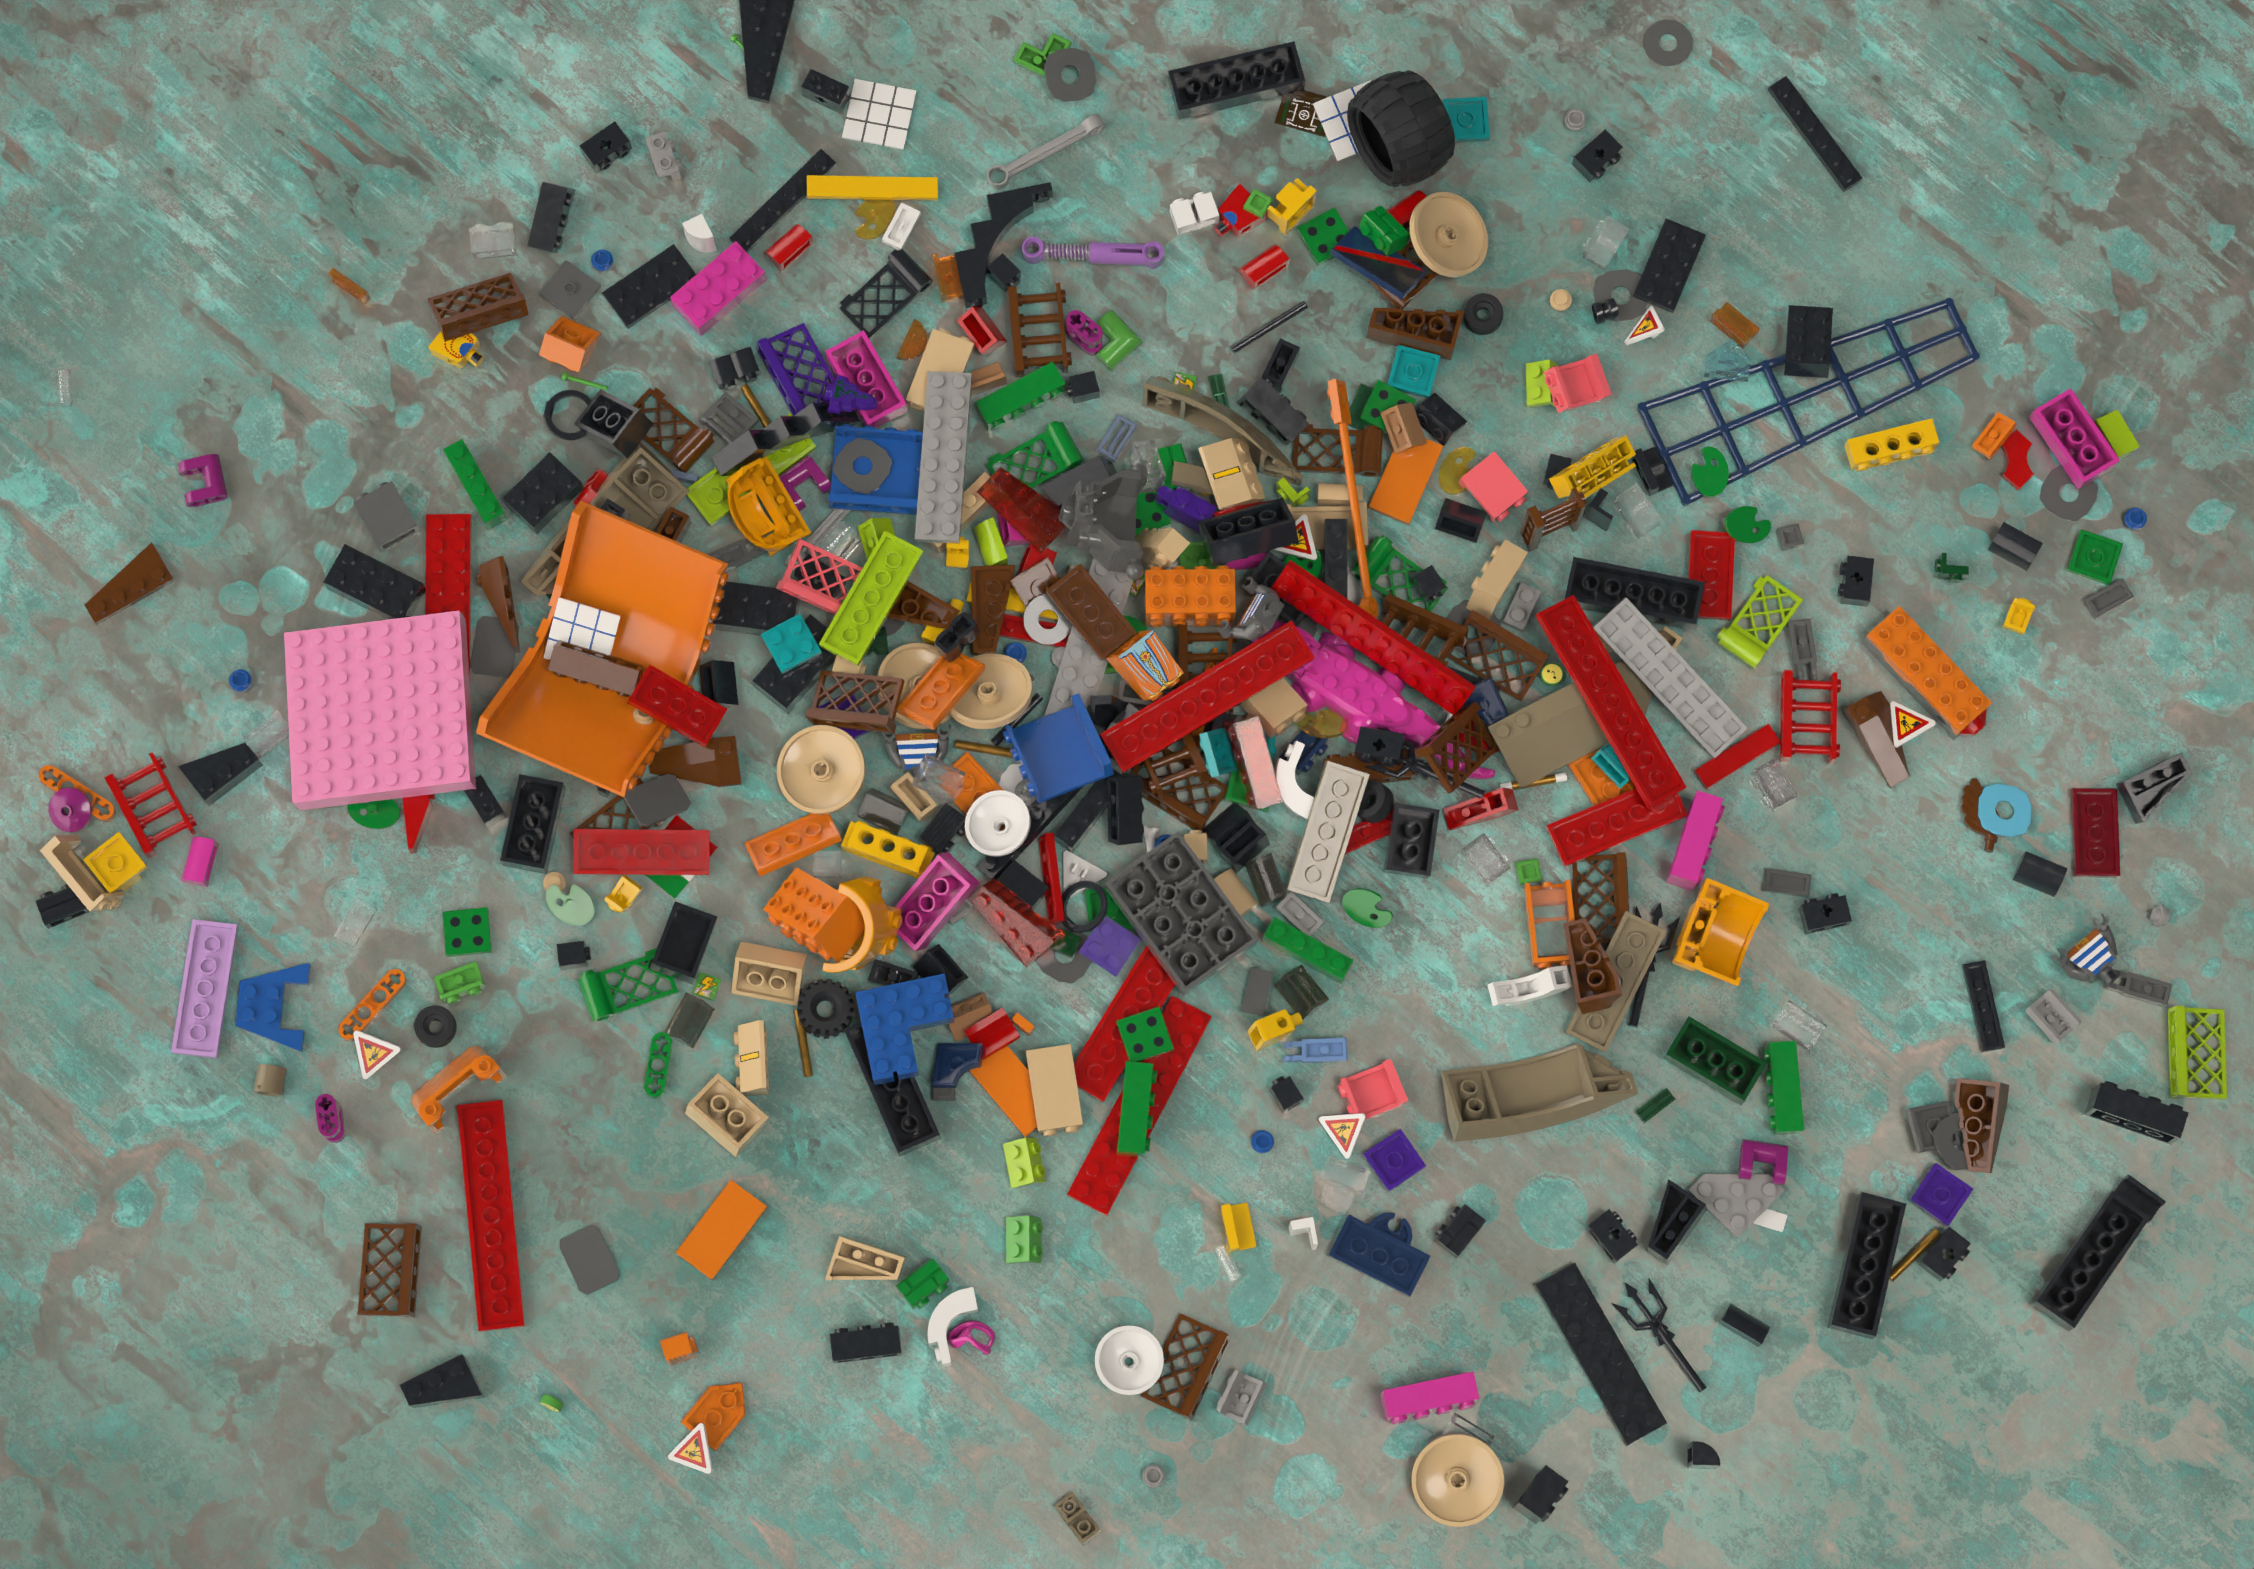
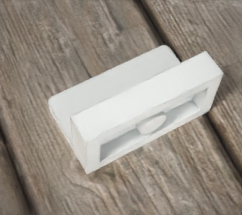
M1313 1217L1290 1221V1236L1308 1233L1311 1250H1316L1318 1241Z

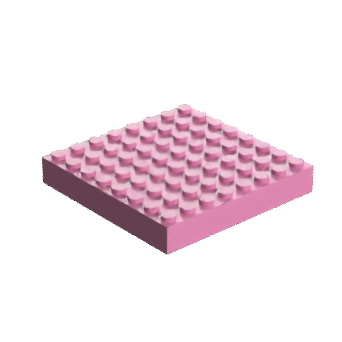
M460 611L284 633L292 801L299 810L476 789L466 619Z

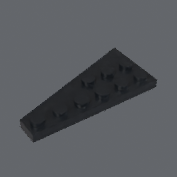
M739 0L748 99L768 104L770 102L795 0Z

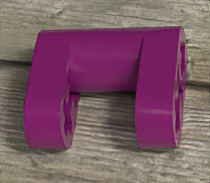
M1079 310L1069 312L1066 316L1067 338L1086 354L1095 356L1103 346L1101 327ZM1089 345H1090V346H1095V345H1097V348L1092 347L1091 349H1089Z
M218 454L199 456L178 463L181 476H192L202 473L205 488L193 490L184 495L187 507H199L228 498Z
M809 455L779 475L781 482L799 512L806 508V505L795 491V488L811 478L823 494L831 490L830 481Z
M322 1094L315 1101L319 1132L332 1143L341 1142L346 1132L342 1107L332 1095Z
M1742 1139L1738 1178L1750 1180L1753 1161L1773 1164L1772 1184L1784 1185L1787 1175L1788 1146Z

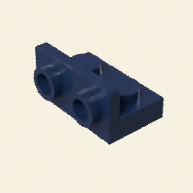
M1309 724L1290 743L1293 745L1294 741L1305 744L1295 768L1297 775H1300L1303 771L1307 773L1314 765L1312 760L1317 755L1321 757L1329 747L1327 745L1329 738L1327 736L1323 737ZM1287 748L1279 756L1280 759H1283L1285 761L1288 758L1284 756Z

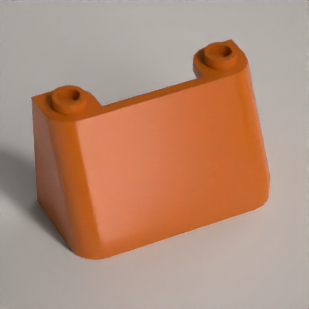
M472 1046L412 1095L411 1104L435 1134L444 1128L442 1116L446 1110L440 1102L474 1074L481 1082L491 1079L498 1084L507 1077L482 1047Z

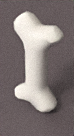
M1143 825L1147 853L1155 848L1154 837L1159 831L1157 826L1149 828L1147 825Z

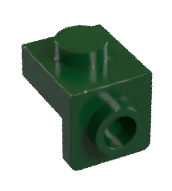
M1941 553L1939 558L1935 560V572H1938V579L1949 580L1951 583H1961L1969 575V566L1946 565L1947 553Z

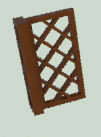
M511 272L428 298V304L441 329L444 341L529 315L523 293L521 294ZM510 282L507 288L499 286L502 283ZM483 289L488 290L486 295L478 292ZM494 292L502 293L500 298L492 296ZM461 296H468L465 301L457 299ZM474 298L481 300L479 304L471 303ZM438 303H447L444 308L435 306ZM452 305L460 306L458 311L451 310L450 308Z
M1472 609L1463 626L1468 628L1469 625L1477 628L1480 638L1466 641L1465 646L1468 657L1458 659L1452 655L1457 645L1453 646L1447 657L1482 679L1492 677L1490 670L1503 667L1506 680L1499 682L1494 680L1495 685L1500 686L1502 691L1522 701L1549 658V655ZM1481 631L1489 636L1482 637ZM1494 638L1497 640L1499 649L1486 652L1483 640ZM1481 641L1483 653L1471 656L1468 643ZM1500 643L1504 644L1507 647L1501 648ZM1514 650L1518 661L1505 664L1502 651ZM1500 652L1502 665L1489 667L1487 655ZM1519 654L1524 656L1526 659L1520 660ZM1484 656L1487 668L1482 670L1473 668L1471 659ZM1469 660L1470 665H1468L1467 663H1465V662H1463V661ZM1532 661L1538 666L1534 673L1524 675L1521 663ZM1519 663L1522 676L1509 679L1506 666ZM1488 671L1489 677L1482 672ZM1530 677L1526 684L1525 678ZM1523 679L1524 689L1520 695L1511 690L1510 681ZM1507 682L1508 688H1506L1505 686H1503V685H1501V684Z
M821 670L811 709L807 708L805 717L813 725H829L837 728L895 734L897 725L894 723L905 681L902 678ZM826 678H835L837 681L829 689H826L824 686ZM849 680H855L857 685L847 692L843 685ZM870 682H875L878 687L867 694L863 687ZM890 684H896L895 691L887 696L883 689ZM841 687L844 694L834 701L830 694ZM861 689L865 696L854 703L850 696ZM881 691L885 698L874 705L871 698ZM828 696L831 704L825 708H819L820 701ZM848 698L852 705L846 710H840L838 705ZM869 701L872 708L865 713L860 712L858 707ZM889 703L891 706L889 715L880 714L878 710Z
M1476 701L1461 707L1457 713L1453 714L1414 751L1418 758L1425 757L1448 794L1459 787L1499 748L1477 714L1481 708ZM1471 720L1476 725V732L1471 730ZM1459 732L1464 733V743L1459 741ZM1471 736L1476 737V746L1471 745ZM1482 739L1488 744V750L1483 749ZM1447 743L1453 744V754L1447 752ZM1459 747L1465 748V758L1459 756ZM1471 751L1476 752V761L1471 760ZM1435 754L1441 755V765L1434 758ZM1447 758L1453 759V769L1447 767ZM1459 762L1465 763V772L1459 771ZM1447 773L1453 774L1452 785L1447 778Z
M1168 748L1160 751L1164 756L1174 753ZM1185 759L1176 761L1182 765L1183 770L1190 768L1192 764ZM1143 763L1137 765L1131 773L1139 775L1138 773L1141 768H1145ZM1170 764L1166 765L1168 774L1156 776L1158 780L1172 775ZM1209 775V783L1190 785L1189 778H1186V787L1175 788L1173 783L1171 784L1172 789H1162L1164 799L1159 800L1157 793L1152 794L1148 784L1150 778L1142 777V798L1191 829L1202 831L1225 797L1227 785L1214 777L1211 778V775ZM1216 786L1222 792L1219 796L1209 797L1207 787ZM1204 788L1206 798L1194 800L1192 790ZM1188 791L1191 801L1182 802L1178 800L1177 792ZM1207 803L1209 811L1204 816L1197 812L1195 804Z
M1626 852L1594 855L1579 861L1588 862L1592 866L1585 876L1577 870V863L1572 864L1575 920L1583 919L1579 910L1585 903L1594 910V913L1587 919L1588 923L1597 913L1607 922L1598 931L1589 923L1592 930L1596 933V937L1600 936L1602 938L1598 939L1601 945L1609 944L1611 939H1606L1601 932L1609 924L1617 929L1625 911L1630 912ZM1613 860V869L1607 875L1598 868L1603 861ZM1595 869L1604 876L1597 886H1594L1587 879ZM1612 874H1613L1614 881L1609 878ZM1607 880L1614 885V891L1608 897L1599 890ZM1584 881L1593 888L1586 898L1578 892V888ZM1596 891L1605 898V901L1598 908H1595L1588 901ZM1613 896L1615 899V903L1610 900ZM1579 897L1583 900V901L1580 903V905H1579ZM1608 902L1615 907V913L1609 919L1600 912ZM1614 918L1616 920V925L1611 922Z
M365 1223L358 1315L415 1318L422 1226L414 1223ZM371 1229H379L384 1234L376 1243L370 1239ZM396 1230H404L403 1239L396 1244L390 1235ZM388 1239L394 1248L384 1255L378 1247ZM376 1250L382 1259L372 1266L369 1262V1255ZM398 1251L402 1255V1261L394 1267L388 1258ZM386 1262L392 1268V1271L382 1278L376 1270ZM374 1273L380 1282L370 1289L367 1285V1278ZM396 1273L400 1278V1284L393 1290L386 1281ZM384 1284L391 1293L381 1301L375 1292ZM372 1295L379 1304L373 1310H365V1301ZM393 1296L398 1300V1311H389L384 1305Z
M1180 1313L1162 1350L1164 1359L1167 1354L1169 1359L1164 1360V1364L1170 1362L1174 1374L1164 1378L1160 1375L1154 1384L1161 1383L1164 1395L1155 1398L1148 1395L1150 1391L1148 1389L1141 1394V1397L1192 1421L1231 1337L1223 1331H1218ZM1182 1321L1190 1323L1194 1332L1181 1337L1179 1328ZM1195 1326L1201 1328V1330L1197 1331ZM1207 1331L1214 1334L1211 1343L1204 1346L1201 1345L1199 1334ZM1196 1336L1199 1347L1186 1351L1183 1340ZM1180 1342L1184 1353L1171 1357L1169 1351L1171 1345ZM1201 1351L1203 1356L1201 1364L1192 1367L1188 1355ZM1186 1357L1189 1368L1177 1372L1173 1361ZM1191 1372L1193 1377L1191 1385L1182 1388L1178 1376ZM1176 1377L1179 1389L1167 1393L1163 1382ZM1181 1392L1183 1402L1179 1409L1171 1405L1169 1396ZM1166 1398L1167 1403L1161 1401V1399Z

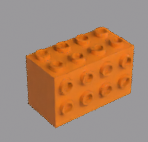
M1176 566L1172 567V570H1163L1162 567H1151L1150 570H1145L1146 627H1178V624L1185 625V623L1188 626L1222 627L1220 622L1223 620L1232 622V626H1234L1236 614L1235 569H1230L1229 566H1218L1217 569H1208L1206 566L1185 569V567Z
M797 867L763 908L769 915L767 919L776 927L780 926L782 928L780 932L789 939L793 937V940L799 945H805L815 954L818 951V954L827 961L831 958L839 963L865 930L864 918L859 907L847 895L839 893L838 890Z

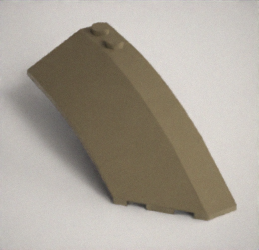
M1151 376L1143 386V407L1187 421L1222 440L1245 438L1252 461L1259 467V473L1277 479L1284 477L1288 483L1301 486L1303 476L1269 437L1238 413L1218 401L1190 389L1186 384L1178 383L1177 385L1169 382V379L1162 376H1157V378Z
M640 442L628 459L624 457L608 474V477L598 489V495L591 501L590 505L601 509L608 498L630 514L628 521L652 531L663 520L669 507L674 508L690 490ZM570 518L520 580L537 596H546V594H552Z
M1624 661L1615 664L1646 716L1653 692ZM1575 683L1526 706L1488 727L1521 789L1609 743Z
M1576 1042V1045L1528 1059L1485 1067L1445 1070L1441 1073L1448 1122L1454 1142L1503 1137L1559 1125L1590 1115L1638 1094V1090L1630 1072L1615 1068L1611 1065V1061L1597 1053L1593 1055L1584 1050V1046Z

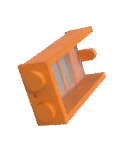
M1570 879L1565 880L1562 884L1543 882L1539 886H1530V883H1525L1523 888L1532 967L1538 966L1539 970L1559 964L1560 966L1567 965V967H1571L1564 923L1575 921Z

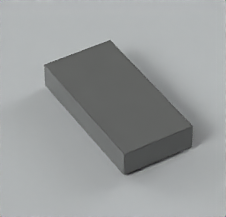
M2122 578L2084 599V603L2094 619H2097L2133 599L2134 596Z
M1766 868L1763 892L1808 898L1811 874Z
M1251 967L1241 1012L1263 1017L1273 972Z

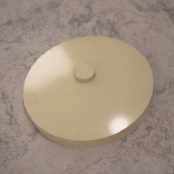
M1436 192L1427 196L1416 205L1410 218V237L1416 253L1424 264L1434 272L1451 278L1465 276L1482 264L1488 250V234L1481 215L1470 202L1451 192Z
M905 644L897 647L886 656L878 669L877 676L902 678L905 681L899 701L900 705L941 655L938 654L935 646L929 644ZM890 684L883 689L887 696L895 691L896 684ZM881 691L877 694L879 701L885 698ZM887 703L883 708L889 714L891 706ZM898 712L896 713L895 720L905 726L915 729H930ZM949 713L940 722L941 725L945 724L952 718V716Z
M981 654L971 657L985 664L986 669L949 714L959 723L976 729L998 728L1019 718L1028 708L1033 695L1032 681L1027 669L1016 659L1002 654Z
M815 725L797 732L784 745L777 762V780L782 793L795 807L810 814L825 815L842 810L858 796L866 777V761L859 744L845 731L829 725Z
M1452 1433L1432 1440L1421 1450L1412 1470V1490L1417 1503L1430 1518L1444 1525L1463 1527L1482 1521L1494 1511L1503 1494L1504 1472L1499 1457L1487 1443L1472 1435Z

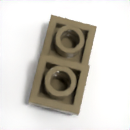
M1174 461L1171 485L1193 487V492L1214 495L1205 468Z
M1073 1492L1054 1505L1083 1546L1102 1532Z

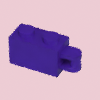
M1161 486L1155 494V501L1166 507L1163 512L1164 514L1200 533L1198 521L1211 518L1217 508L1180 486L1175 491L1166 486Z

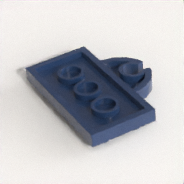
M1382 1213L1375 1217L1370 1225L1348 1215L1328 1256L1411 1297L1430 1255L1410 1246L1413 1236L1412 1228L1408 1221L1403 1218L1400 1222L1401 1229L1394 1232L1389 1229L1388 1223L1395 1218L1396 1213Z

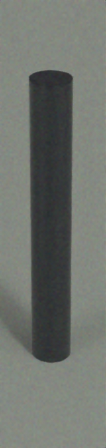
M1037 693L1031 699L1026 711L1019 718L1009 723V726L1012 729L1016 728L1043 698ZM1005 726L990 740L995 746H998L1004 740L1003 732L1006 731Z

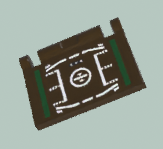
M1306 90L1296 91L1293 96L1289 94L1283 95L1275 124L1325 137V131L1313 103L1323 100L1327 96Z

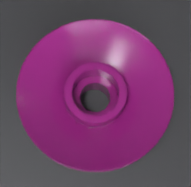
M63 788L52 796L49 802V816L54 825L60 830L76 832L83 829L90 821L92 814L91 803L88 797L79 789ZM65 807L69 809L68 815L64 811Z

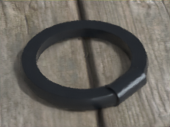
M564 390L558 392L546 402L543 418L549 431L556 437L563 440H577L586 436L581 430L575 433H565L555 427L552 422L554 406L558 401L567 397L578 398L587 406L592 400L580 391Z
M1079 881L1068 887L1062 895L1065 920L1061 923L1071 932L1077 933L1089 932L1098 927L1104 920L1108 909V900L1103 888L1092 881ZM1091 888L1099 895L1100 910L1090 923L1077 925L1067 915V903L1072 894L1077 890Z

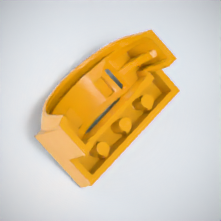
M767 456L749 463L726 479L728 483V505L736 526L751 543L768 551L770 557L793 545L798 539H803L811 534L810 529ZM748 490H751V492H749V493H747V494H745V495H743L742 497L739 498V495H740V494H742V493H744V492H746V491H748ZM756 494L761 499L763 505L765 506L766 510L771 516L774 524L769 520V518L764 513ZM774 530L773 533L767 535L766 537H762V536L766 535L767 533H769V532H771V531Z

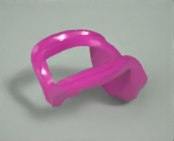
M979 1321L964 1322L953 1328L948 1334V1343L951 1347L960 1348L968 1341L981 1350L984 1355L991 1353L990 1348L995 1339L994 1331L988 1325ZM972 1329H979L990 1337L987 1346L973 1338L971 1335Z

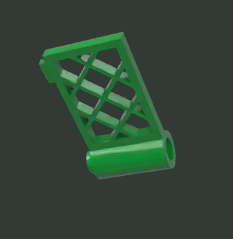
M1053 421L1046 426L1047 430L1044 433L1002 456L999 452L988 458L989 463L986 465L994 480L1001 486V493L1004 498H1017L1059 474L1078 467L1084 462V458L1063 422ZM1041 440L1046 445L1044 455L1032 452L1034 444ZM1019 452L1028 454L1025 465L1013 462L1015 455ZM1031 455L1043 458L1040 469L1028 467ZM1046 459L1054 461L1058 469L1051 473L1043 471ZM999 463L1007 464L1006 475L996 474L993 467ZM1012 466L1023 469L1020 480L1009 477ZM1027 470L1038 473L1036 481L1032 483L1023 481ZM1007 480L1019 483L1017 491L1008 496L1005 490Z
M1384 535L1381 537L1376 536L1366 549L1371 587L1384 597H1387L1389 593L1387 591H1392L1391 595L1396 596L1395 590L1407 588L1409 600L1405 601L1412 604L1423 602L1422 598L1412 599L1410 588L1414 587V585L1409 584L1408 572L1416 571L1419 573L1423 569L1395 550L1392 546L1393 542ZM1394 556L1402 561L1403 570H1391L1390 562ZM1357 562L1351 570V574L1361 582L1359 563ZM1404 573L1406 585L1394 586L1392 575ZM1389 575L1391 587L1382 588L1375 582L1380 576ZM1446 586L1445 590L1442 592V594H1444L1445 591L1448 589L1447 586ZM1440 598L1432 602L1430 606L1429 602L1426 601V610L1431 612Z
M657 948L646 951L645 957L601 972L588 970L580 974L581 977L578 979V983L593 1023L678 993L673 977H667L648 968ZM637 966L643 969L639 980L627 975L630 967ZM646 971L658 976L653 987L641 982ZM615 973L622 977L617 988L608 984L607 975ZM625 978L636 983L632 994L620 989ZM660 978H663L670 982L672 989L662 992L656 989ZM639 985L651 990L648 998L640 999L634 996ZM617 993L629 997L625 1006L616 1007L614 999Z

